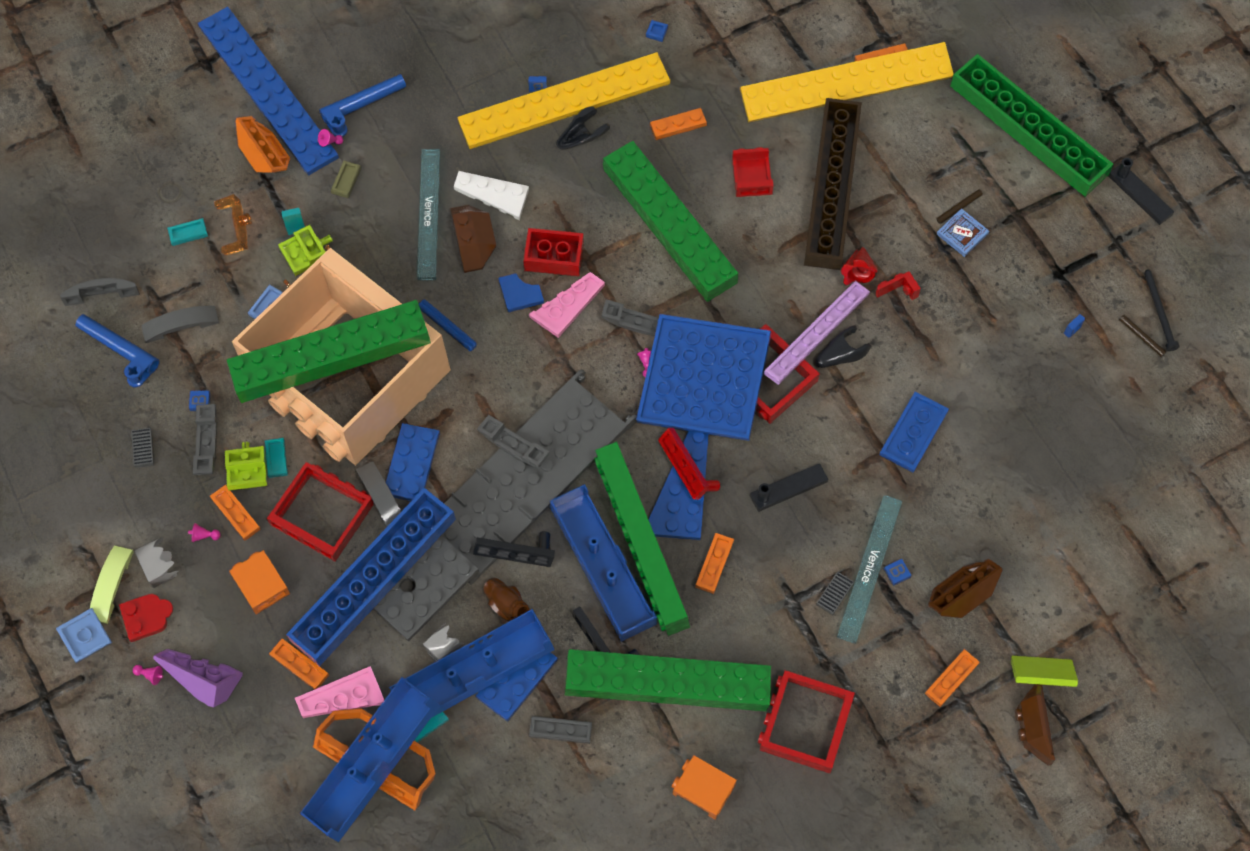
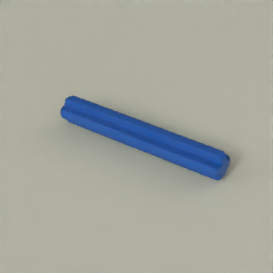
M422 300L419 303L421 311L466 349L473 351L476 348L477 343L427 300Z

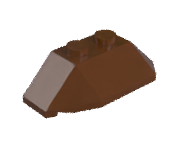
M470 205L450 208L464 273L482 270L496 248L489 213Z
M990 559L962 567L933 589L928 603L929 607L941 616L963 618L992 596L1003 571L1002 567Z
M1035 684L1020 702L1017 709H1015V717L1020 722L1021 728L1018 730L1019 740L1023 741L1024 748L1046 765H1052L1055 761L1043 687L1041 684Z

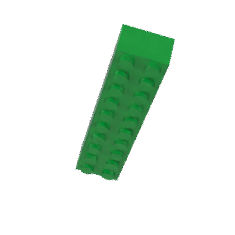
M976 54L953 74L950 87L1084 197L1109 176L1114 165L1111 161L979 54Z
M634 141L629 142L603 158V170L707 302L738 283L739 273Z
M414 300L226 360L236 394L240 402L244 403L431 344L418 301Z
M614 442L596 449L597 457L594 460L598 472L601 475L604 487L615 510L641 578H644L642 581L647 595L650 596L655 614L659 613L656 616L662 632L666 630L668 636L690 628L688 616L618 443Z
M569 649L564 695L767 711L770 706L771 666Z

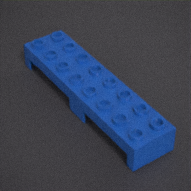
M584 484L550 500L551 511L621 642L657 625L656 614L653 610L651 611L627 567V561L619 546L615 545L595 508L586 485Z
M531 609L405 679L440 705L432 717L555 649L534 610ZM396 684L389 687L390 691H392Z
M401 677L300 814L327 836L339 842L440 705Z

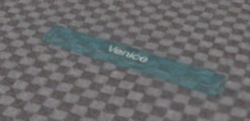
M422 149L418 280H436L440 149Z
M886 495L883 496L837 638L855 644L857 642L902 504L901 500Z

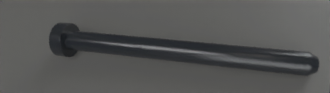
M1149 269L1145 270L1144 275L1167 341L1165 345L1166 350H1177L1180 346L1178 341L1174 340L1152 272Z

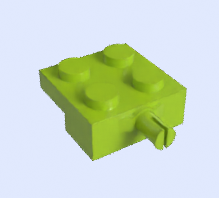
M308 225L294 232V237L278 244V247L294 275L297 276L311 267L326 252L323 246L333 242L330 235L319 239L312 227Z
M243 442L242 449L225 451L228 491L267 486V465L264 446L250 447L249 442H246V446L245 442Z

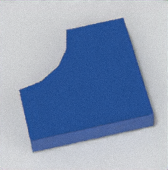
M516 273L498 278L508 312L544 304L539 285L524 283Z

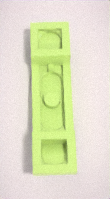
M114 546L100 572L90 609L93 608L101 623L108 624L117 589L124 570L128 569L134 552L131 549Z

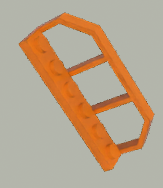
M362 708L333 711L317 728L313 748L338 763L349 746L342 744L324 731L334 720L360 718L368 723L373 715ZM413 741L409 749L424 757L428 772L426 780L417 789L390 773L379 789L415 811L420 805L423 792L432 783L436 773L430 750Z

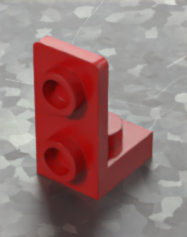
M910 271L904 274H897L888 282H881L877 286L875 295L878 298L902 286L904 293L914 300L919 297L921 288Z

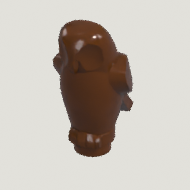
M491 578L485 582L483 590L490 600L488 604L503 619L511 621L529 611L528 605L522 600L521 594L515 586H507L497 578Z

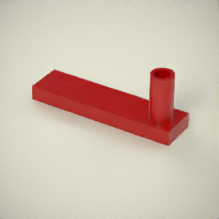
M668 428L658 441L692 498L699 500L706 492L718 491L720 489V482L718 480H705L675 429Z

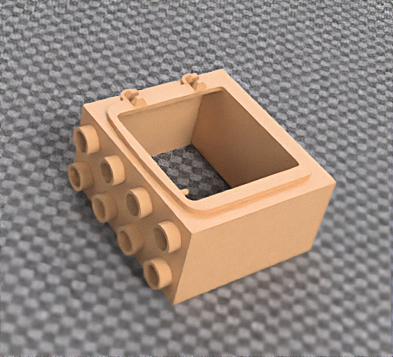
M329 248L247 326L232 343L237 354L242 355L331 327L345 314H349L356 319L401 305L402 303L337 252ZM425 322L431 344L399 353L409 363L344 427L340 426L294 387L269 394L271 398L268 402L283 417L289 412L294 414L299 419L295 423L296 426L309 439H313L317 434L326 441L323 448L334 460L340 462L346 457L356 466L451 371L442 335Z

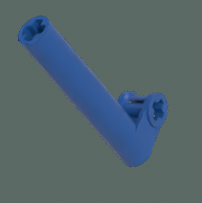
M399 74L319 109L321 117L335 137L336 135L343 137L348 131L345 124V115L405 88L406 83L402 75Z
M82 314L77 319L75 324L77 328L130 361L129 365L125 367L124 373L131 387H140L158 368L159 359L85 314Z

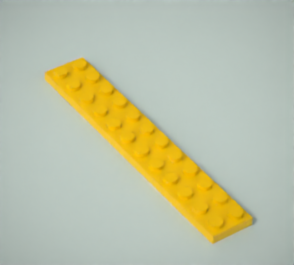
M942 42L740 87V92L749 123L825 106L826 98L849 101L952 78L953 70L946 43Z
M656 52L457 118L469 149H473L577 115L587 107L593 106L598 108L670 84V79Z

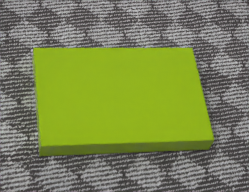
M1011 656V665L1016 683L1071 687L1078 685V678L1071 659Z

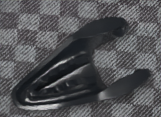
M593 106L587 107L574 117L568 128L558 138L556 145L563 150L591 142L605 134L610 129V125L606 123L591 134L585 127V122L597 113V109Z
M852 325L839 333L820 352L815 359V365L819 368L858 361L867 355L871 345L869 343L864 344L858 349L849 346L845 338L857 330V327Z

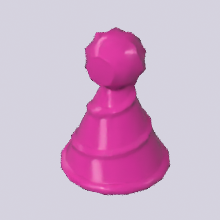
M322 129L318 134V142L322 147L334 142L341 145L344 141L341 135H336L335 137L327 129Z
M648 348L637 354L645 367V370H643L645 378L651 351H648Z
M196 523L193 525L192 531H188V534H192L193 543L208 537L218 540L221 536L218 530L215 529L210 532Z
M140 665L133 667L132 672L134 675L140 676L142 674L153 685H157L163 678L161 666L143 669Z

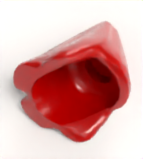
M864 247L856 250L841 269L845 285L855 281L858 283L870 282L875 277V273L878 272L877 266Z

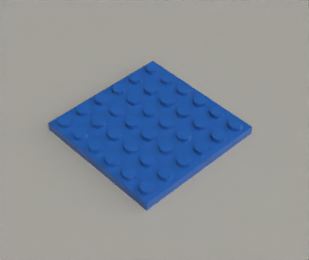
M660 314L638 409V417L636 418L637 423L749 441L771 331Z

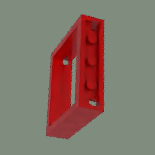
M767 324L760 328L771 331L769 346L779 355L790 346ZM804 359L795 370L805 379L772 409L758 397L757 415L769 424L772 423L818 382L820 373Z
M306 462L267 517V520L272 527L336 562L374 504L370 495L366 494V491L362 490L360 492L347 481L344 483L338 480L339 478L335 474L322 471L323 469L319 465H311ZM310 476L362 505L334 547L282 518Z
M785 670L783 676L779 675L775 686L779 688L777 695L773 694L770 706H773L772 712L767 713L765 717L766 731H761L758 743L761 744L760 751L831 773L855 692ZM787 682L844 699L826 760L769 742Z

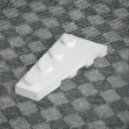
M459 171L454 184V190L470 198L483 201V204L491 205L499 209L500 212L508 213L520 221L529 186Z

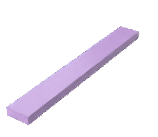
M855 281L765 369L764 374L779 385L869 295L870 291Z

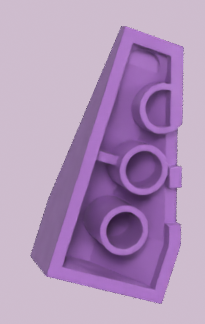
M170 649L155 654L153 658L196 699L213 708L227 701L243 674L228 665L220 663L219 666L209 664L207 659L193 660L188 654Z

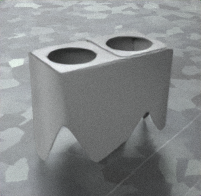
M163 537L134 550L146 578L153 588L176 577L178 572L167 573L174 562L171 561L172 554L170 551H163L162 547H157L164 540Z
M445 624L442 625L423 643L428 654L436 661L460 649L464 644L459 643L457 638L447 637L446 633L449 630V625L444 627Z

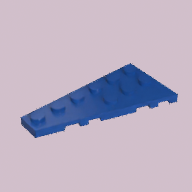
M689 431L683 444L705 478L709 434ZM674 466L668 475L648 520L655 537L701 540L704 495L699 500H694Z

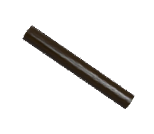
M978 189L937 217V222L939 224L945 222L961 208H965L983 195L982 191Z
M1121 316L1119 320L1160 357L1165 355L1166 351L1127 316Z

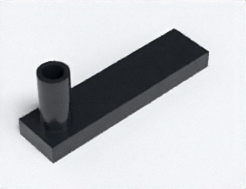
M1124 158L1121 164L1110 172L1108 177L1161 225L1173 215L1174 211L1130 170L1133 161L1130 158Z
M819 463L770 485L763 483L759 486L758 490L750 493V497L756 509L760 512L827 483L828 477Z
M542 531L539 533L538 547L477 537L473 555L551 567L555 550H550L551 534L547 531Z
M579 606L574 609L573 618L596 652L611 653L582 608ZM633 649L630 652L626 653L640 655L636 649Z

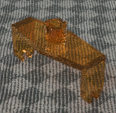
M235 194L216 200L214 206H217V209H225L232 206V218L237 236V241L223 246L221 253L231 255L248 249L246 225L252 224V221H250L252 219L249 213L243 214L241 200Z

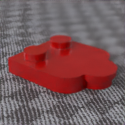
M148 594L119 604L130 642L165 630L167 626L166 618L170 617L173 612L171 602L165 599L160 600L155 594Z

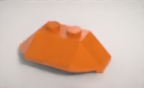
M252 116L236 118L238 146L256 172L268 173L286 171L290 157L274 133L263 124L255 121L256 119Z

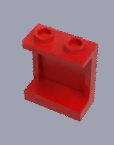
M757 147L755 149L740 148L733 150L732 164L736 197L772 195L774 185L770 172L769 148Z

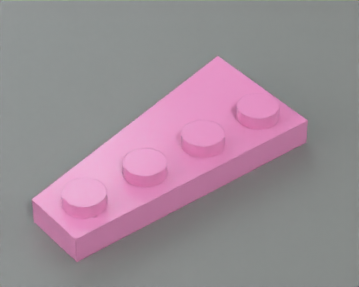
M590 272L572 284L569 289L557 294L556 298L544 303L540 309L531 312L529 318L559 338L605 286V282Z
M370 666L298 696L295 700L302 717L307 718L331 714L337 710L378 706L383 703L384 698Z

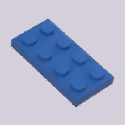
M914 392L879 455L914 473L947 415L949 408Z
M402 423L386 484L394 498L412 501L426 487L440 435L439 430Z
M550 652L479 691L476 698L508 722L558 661V658Z

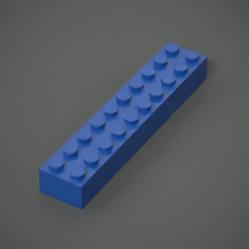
M423 488L286 634L290 642L320 667L456 520L454 511L426 488Z

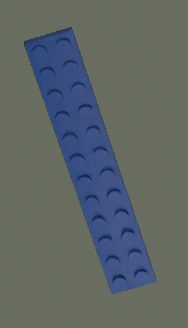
M229 7L198 23L201 31L308 176L339 158L331 144L325 147L319 144L318 134L320 129Z

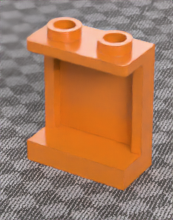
M264 550L253 553L248 560L235 564L229 570L255 614L260 613L290 594Z
M693 755L691 760L687 759L684 763L682 776H677L671 786L674 788L673 795H679L708 812V816L716 820L733 791L737 780Z

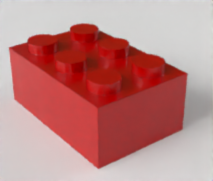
M528 228L523 260L524 271L580 276L584 233Z

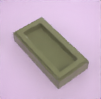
M343 161L332 186L331 193L349 198L360 173L361 165Z

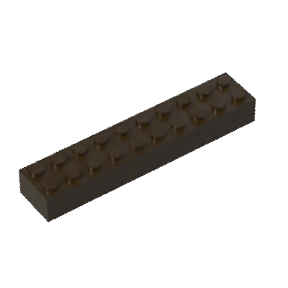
M826 98L804 266L841 270L862 102Z

